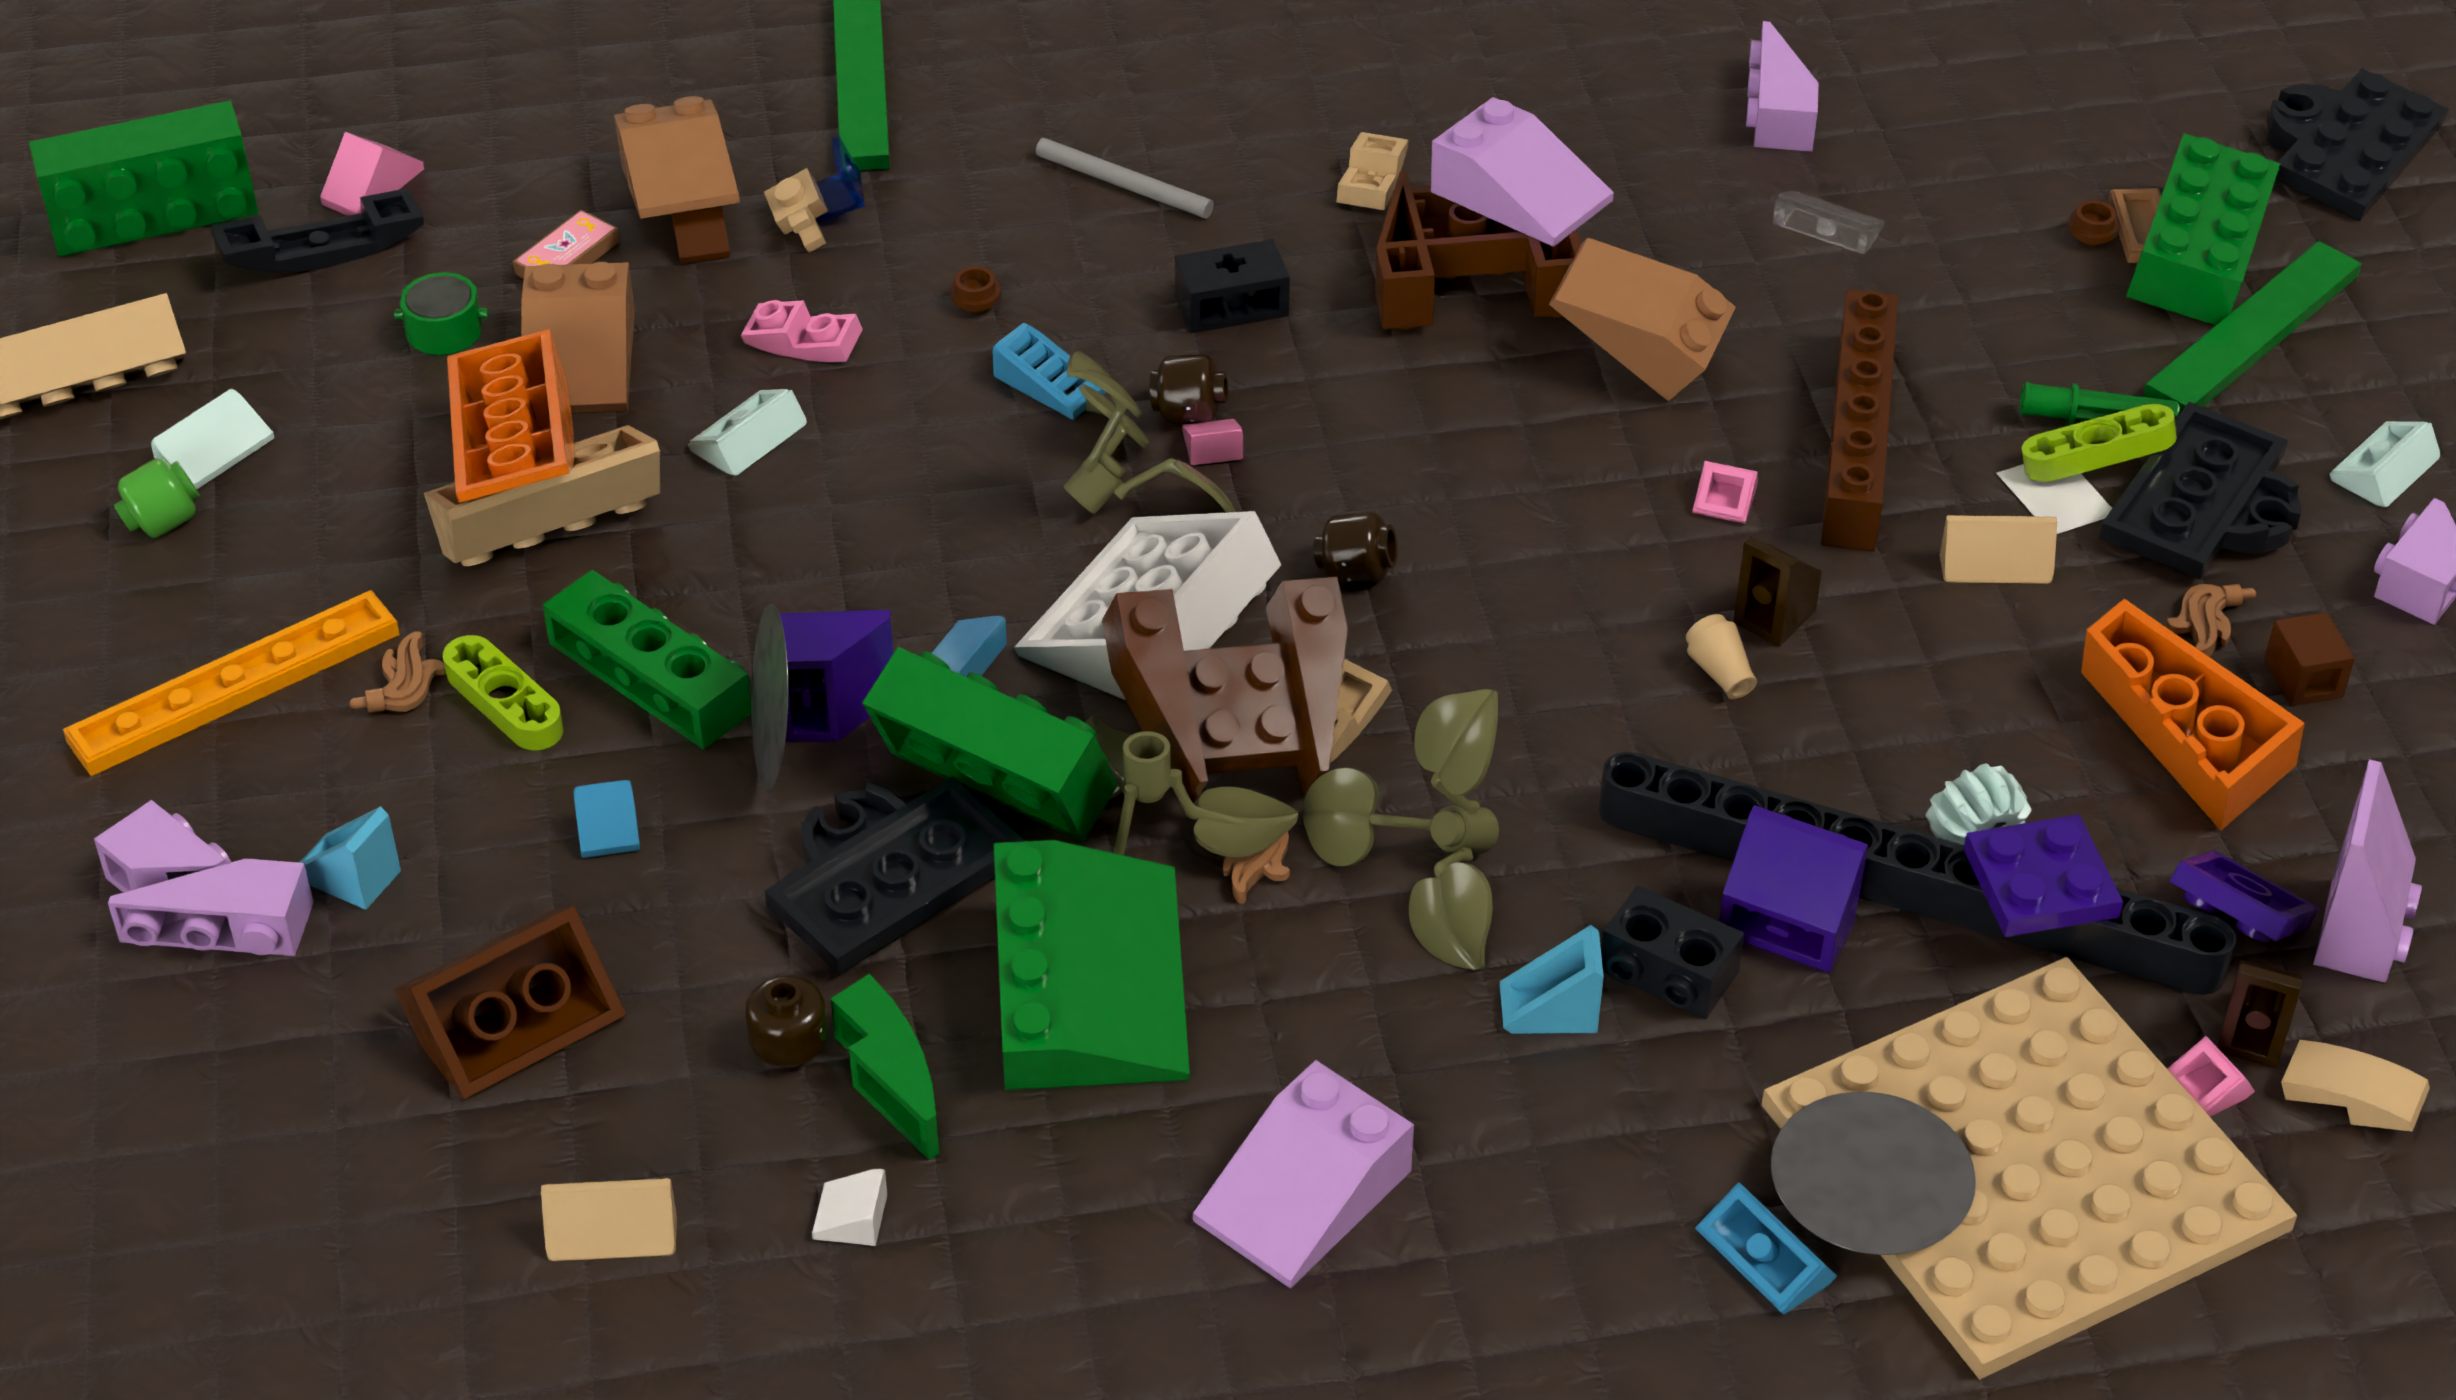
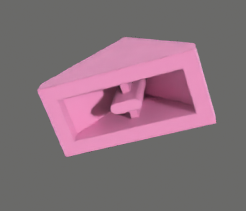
M345 132L321 193V204L346 216L360 214V197L399 190L424 170L423 161L386 145Z

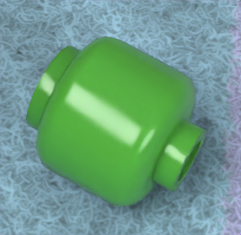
M157 457L126 474L119 480L118 492L122 500L115 503L114 507L131 532L141 527L148 536L160 538L195 516L196 505L194 501L200 498V494L178 461L169 464L163 458Z

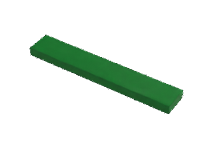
M833 0L841 171L890 169L881 0Z
M2318 241L2149 380L2145 385L2143 397L2177 401L2181 412L2188 402L2204 407L2359 276L2362 263Z

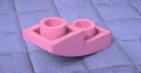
M771 300L765 303H758L741 337L747 345L780 356L817 362H846L863 329L857 314L833 315L825 313L818 316H810L804 300L785 302Z

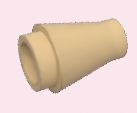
M1714 614L1699 620L1688 630L1686 634V641L1689 644L1687 648L1688 655L1724 690L1729 699L1741 698L1756 687L1757 679L1751 671L1737 626L1734 622L1727 621L1723 615Z

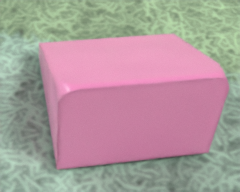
M1235 419L1182 425V432L1191 465L1243 459V431Z
M1705 461L1693 513L1746 524L1758 484V472Z
M2207 1036L2167 1068L2210 1117L2247 1099L2255 1092L2245 1076Z

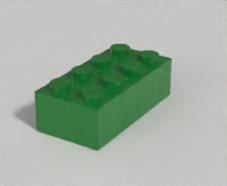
M231 100L29 142L58 257L259 214L243 139Z
M2183 133L2126 297L2215 326L2231 314L2243 283L2280 163L2268 160L2256 153H2246L2217 144L2208 138H2198Z
M897 647L862 702L891 754L945 779L953 776L966 789L1082 842L1086 839L1118 786L1108 765L1109 759L1102 752L1096 739L1097 734L1088 724L1071 716H1067L1064 721L1047 713V710L1040 703L1026 695L1018 694L1015 699L999 692L998 688L991 681L979 674L970 672L965 677L950 670V667L942 659L927 651H921L919 655H916L901 647Z

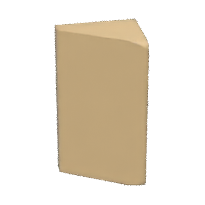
M1947 515L1939 554L1943 579L1949 583H2052L2055 567L2057 518L2039 516Z
M671 1179L541 1185L545 1249L547 1258L550 1261L669 1256L676 1251L677 1214Z

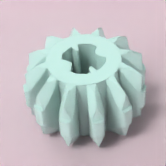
M1985 763L1979 765L1973 772L1963 770L1960 777L1954 781H1946V788L1942 792L1934 794L1930 799L1932 806L1928 809L1925 816L1930 823V829L1935 837L1964 845L1966 833L2023 824L2032 809L2027 802V796L2023 792L2022 787L2012 774H2009L2003 766L1990 767Z

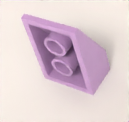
M1492 97L1432 141V193L1553 247L1613 201L1614 192L1534 114L1515 107L1505 100Z
M2369 759L2332 878L2313 965L2386 983L2393 960L2405 963L2413 935V928L2404 926L2403 921L2404 918L2414 919L2422 885L2411 883L2416 858L2382 763Z
M1315 1060L1275 1097L1193 1212V1221L1291 1289L1411 1172L1414 1124Z

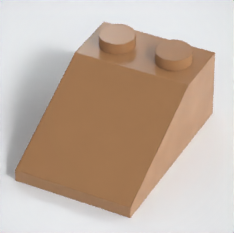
M688 96L677 99L672 106L655 108L651 104H638L626 108L625 113L614 115L622 169L640 219L740 203L739 192L719 116L711 99L704 100L702 97Z
M1587 238L1582 242L1549 303L1557 312L1667 401H1670L1706 370L1736 308L1721 292L1712 288L1696 274L1591 238Z
M596 262L593 264L525 266L521 299V336L547 329L551 330L568 384L571 413L628 411L635 315L629 263Z

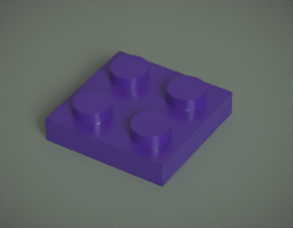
M2080 814L1966 833L1963 847L1964 852L2004 937L2120 917L2123 900Z
M2215 850L2181 860L2169 881L2185 890L2183 898L2190 904L2211 913H2215L2217 909L2238 919L2236 927L2241 932L2262 942H2269L2271 938L2278 941L2308 929L2320 908Z

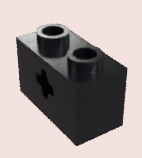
M1273 239L1175 256V297L1190 333L1289 316L1290 276Z

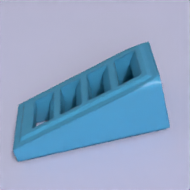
M1022 323L993 347V373L995 378L1072 420L1086 410V398L1079 390L1082 384L1093 388L1102 395L1107 393L1089 381L1072 376L1068 377L1067 365L1071 356L1044 334L1026 323ZM1055 376L1058 377L1053 382H1050ZM1071 386L1076 387L1069 395L1064 393Z

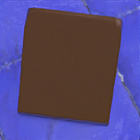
M722 206L672 214L673 230L680 264L730 257Z

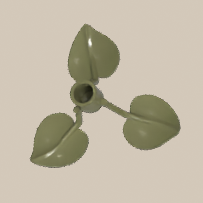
M1075 351L1071 355L1067 365V376L1080 378L1097 385L1110 394L1114 402L1113 404L1104 395L1085 384L1079 387L1080 392L1086 398V411L1105 415L1109 418V421L1091 454L1063 485L1064 489L1073 498L1095 515L1114 493L1122 500L1131 490L1165 472H1171L1200 486L1221 505L1225 513L1236 512L1229 498L1214 482L1178 459L1169 458L1138 476L1123 482L1120 478L1127 471L1111 455L1126 433L1141 447L1146 448L1149 445L1148 438L1138 425L1124 414L1126 409H1128L1139 418L1142 415V411L1126 390L1111 378L1097 362L1080 351Z
M1491 689L1450 694L1438 698L1425 708L1417 722L1414 743L1417 760L1424 769L1434 772L1431 779L1432 786L1456 804L1442 808L1433 819L1375 814L1379 799V787L1376 781L1367 773L1353 768H1338L1320 776L1310 786L1303 803V823L1314 851L1321 859L1335 866L1348 867L1356 865L1368 855L1374 842L1373 824L1430 830L1433 840L1442 850L1454 852L1435 864V878H1425L1414 885L1410 894L1409 919L1416 938L1428 952L1445 963L1466 969L1485 968V945L1493 912L1491 888L1483 872L1471 864L1459 863L1472 861L1473 854H1483L1490 851L1496 844L1499 835L1498 821L1493 812L1487 808L1480 807L1477 800H1468L1463 796L1477 788L1485 777L1490 765L1498 723V692Z
M1093 715L1085 722L1096 732V739L1102 752L1109 759L1108 765L1118 784L1110 799L1115 798L1121 792L1124 794V803L1113 851L1115 854L1124 855L1135 800L1143 803L1156 802L1164 796L1170 787L1173 788L1186 816L1197 820L1194 825V838L1208 851L1221 856L1244 857L1258 853L1276 842L1297 823L1299 812L1294 808L1272 797L1240 787L1225 786L1208 789L1200 795L1197 807L1192 803L1182 783V771L1171 769L1170 742L1165 736L1151 731L1130 735L1106 725Z

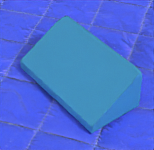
M989 616L958 620L932 654L947 663L950 670L965 677L970 672L982 676L1007 645L1006 619L1002 616Z
M1739 1182L1695 1227L1783 1315L1827 1287L1837 1277L1828 1266Z

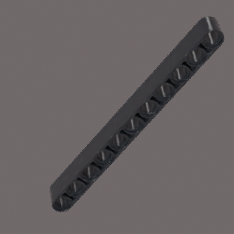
M1616 753L1604 763L1599 813L1607 824L1615 828L1734 862L1749 814L1755 805L1868 844L1859 898L2194 994L2206 995L2215 993L2222 988L2226 981L2236 946L2237 934L2227 921L2215 915L2117 888L2123 900L2119 918L2004 937L1962 844L1638 753Z

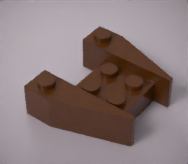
M1407 171L1399 172L1376 247L1375 301L1382 329L1397 328L1407 330L1419 326L1433 325L1435 278L1453 279L1458 276L1479 274L1503 275L1508 272L1517 271L1522 273L1534 317H1562L1549 303L1582 244L1579 233L1576 230L1553 247L1431 192V186L1411 187Z
M1337 577L1282 581L1266 606L1273 644L1184 651L1172 589L1116 593L1102 619L1111 673L1143 731L1159 733L1170 742L1171 769L1182 771V783L1193 804L1208 783L1207 774L1297 766L1303 796L1307 794L1310 786L1316 779L1329 771L1348 633Z

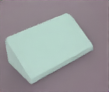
M229 389L155 437L151 441L154 458H163L169 464L178 461L195 488L199 489L275 437L273 431L237 391Z
M760 390L690 440L688 447L691 452L725 473L738 475L804 427L807 420L792 390Z
M2386 421L2329 474L2331 481L2375 505L2388 507L2439 459L2440 450L2432 423Z

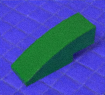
M868 974L831 998L835 1039L849 1051L853 1087L927 1159L931 1160L939 1154L933 1084L924 1053L911 1025L892 997Z

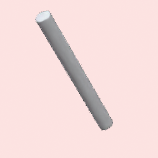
M1041 138L1036 146V155L1199 217L1207 219L1213 211L1214 202L1211 199L1047 138Z

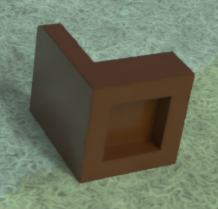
M2322 612L2274 620L2265 654V663L2290 706L2343 698L2355 657L2330 616Z

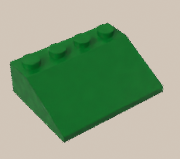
M1056 840L994 843L1005 1090L1190 1080L1175 867Z

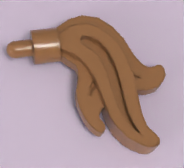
M2212 584L2193 586L2184 595L2180 615L2177 618H2168L2167 628L2176 634L2190 632L2196 648L2210 657L2215 650L2217 636L2221 638L2220 643L2224 646L2230 640L2231 623L2222 610L2225 607L2241 606L2243 600L2253 599L2256 596V591L2253 588L2242 589L2240 584L2224 585L2221 587Z
M419 631L412 632L399 644L397 659L394 658L393 649H388L383 656L382 670L384 677L389 683L383 688L365 690V696L352 698L349 705L352 709L367 707L368 713L384 711L385 709L396 712H406L414 709L424 701L432 679L437 675L446 674L444 663L437 659H428L421 662L419 652L423 647L422 633Z
M1288 831L1272 845L1258 853L1244 857L1226 856L1223 863V875L1229 876L1233 869L1232 892L1238 903L1244 904L1246 902L1248 891L1264 875L1273 881H1284L1289 878L1290 869L1282 865L1289 844Z

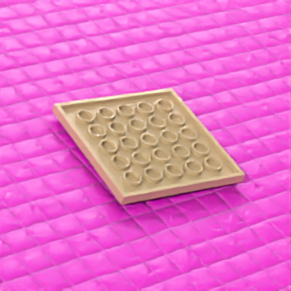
M2068 957L1768 1087L1763 1092L1761 1105L1780 1129L1796 1112L1816 1100L1839 1093L1876 1092L1897 1096L1928 1109L1957 1133L1970 1154L1976 1178L1975 1195L1967 1216L1951 1234L1932 1246L1910 1253L1881 1255V1257L1979 1380L2292 1231L2297 1218V1214Z

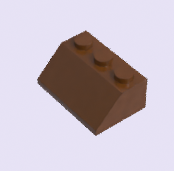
M575 906L554 908L393 989L420 1045L461 1099H466L627 1015Z

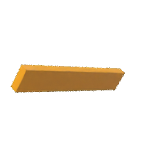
M369 590L64 728L63 732L66 742L89 775L94 776L399 636L397 620L374 592Z

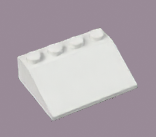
M1255 511L1132 517L1015 645L1014 649L1019 657L1126 700L1111 673L1102 619L1116 593L1172 589L1184 651L1210 649L1223 632L1237 622L1238 615L1247 604L1265 589L1266 582L1278 570L1281 563Z

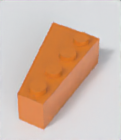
M2126 599L2119 602L2086 630L2081 673L2220 831L2296 767L2305 725L2303 721Z

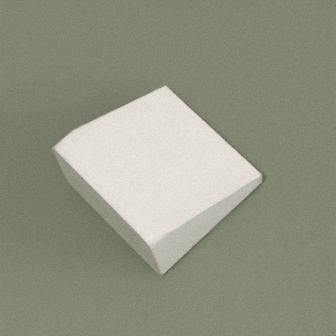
M872 1169L825 1182L812 1231L813 1240L876 1246L887 1199L885 1170Z

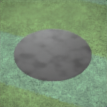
M772 604L765 608L758 628L753 660L751 694L754 756L759 779L766 790H771L774 787L780 772L785 747L788 714V665L785 635L780 614Z
M1839 1093L1808 1104L1796 1112L1782 1127L1775 1140L1771 1155V1173L1775 1189L1791 1215L1806 1229L1823 1240L1841 1248L1860 1253L1896 1255L1932 1246L1951 1234L1962 1223L1971 1208L1975 1195L1976 1178L1974 1165L1966 1146L1957 1133L1928 1109L1909 1100L1883 1093Z

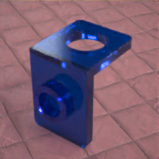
M840 136L832 138L835 167L838 174L816 182L828 209V212L815 218L817 223L865 206L860 170Z

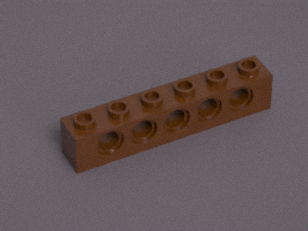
M1847 289L1839 338L1821 545L1875 551L1884 495L1899 295L1881 293L1873 290L1859 291Z

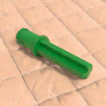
M2024 381L2019 400L2020 415L2065 419L2066 425H2073L2075 420L2087 421L2147 404H2161L2169 407L2174 412L2175 420L2180 415L2181 410L2177 401L2079 389L2077 383H2072L2070 388Z

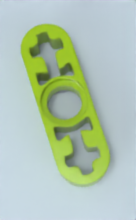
M2147 404L2034 435L2028 438L2021 448L2025 474L2032 480L2049 482L2164 451L2170 448L2177 439L2174 412L2169 407L2161 404ZM2107 441V442L2101 443V444H2092V443H2095V442Z
M466 635L458 637L446 645L443 651V661L448 682L519 747L532 751L544 750L552 747L561 739L564 729L558 702L489 640L477 635ZM479 663H480V666H481V673H480V674L478 673V668H477L476 666H474V665H477V664H479ZM502 686H510L517 689L513 695L507 698L498 699L488 695L492 690ZM526 710H527V713H528V717H529L530 719H532V720L527 721V722H526L525 713H524Z

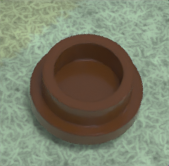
M2087 200L2080 203L2076 210L2071 213L2068 229L2082 243L2100 245L2112 241L2117 236L2119 221L2116 217L2115 209L2110 204L2099 200Z
M970 266L961 269L955 275L954 281L950 286V298L961 309L969 312H982L998 303L1001 298V286L994 273L988 268Z

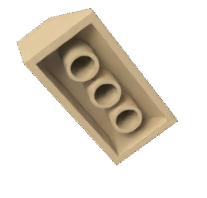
M167 293L0 338V420L22 413L20 404L41 399L44 407L74 399L72 391L74 389L93 384L95 392H101L126 384L124 376L145 370L147 378L177 370L176 361L184 359L186 351Z
M627 425L575 442L574 465L569 474L461 503L458 502L455 483L425 492L424 496L443 555L454 563L461 562L463 566H472L493 558V550L511 544L517 549L530 547L544 541V533L561 527H564L565 531L583 529L596 522V515L614 509L616 514H624L645 507L647 505L646 498L660 494V449L657 440Z

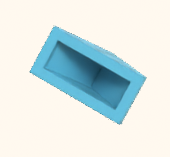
M380 806L326 833L299 862L305 865L309 885L366 910L401 872L389 814Z
M1592 925L1586 927L1500 981L1502 1019L1505 1030L1511 1034L1598 1032L1604 978L1599 930Z

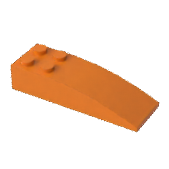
M550 329L447 356L455 490L459 503L562 476L572 471L575 445L568 384Z

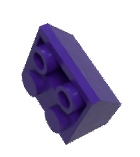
M890 610L779 613L784 629L788 665V714L785 742L841 740L870 718L862 702L894 654Z
M1754 805L1749 814L1723 891L1719 921L1744 932V943L1830 973L1854 925L1868 844Z

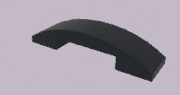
M405 188L360 197L361 213L271 231H267L261 216L210 226L211 234L224 263L256 271L297 272L328 268L377 253L412 234L424 225V218L410 189Z

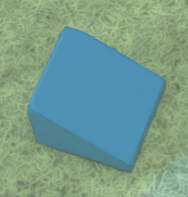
M630 780L590 784L574 788V803L582 858L640 850L636 808Z

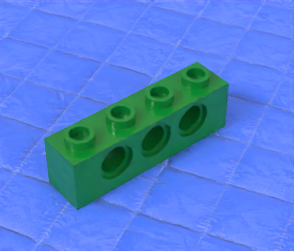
M591 570L542 604L548 640L552 647L701 749H706L751 715V681L746 670L735 660H727L709 648L698 635L688 634L670 622L659 609L649 608L631 596L620 583H612L594 570Z

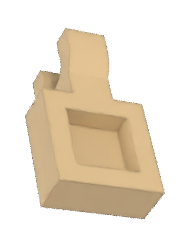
M807 168L764 191L774 219L784 235L791 231H794L795 234L799 233L804 247L809 253L826 244L815 218L828 212V209L815 179Z

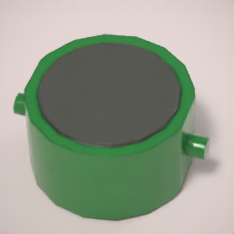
M448 272L427 274L413 280L402 290L400 299L401 309L394 310L395 319H403L407 340L413 348L432 355L454 354L469 348L481 337L482 318L489 317L488 308H480L476 286L470 279L460 274Z

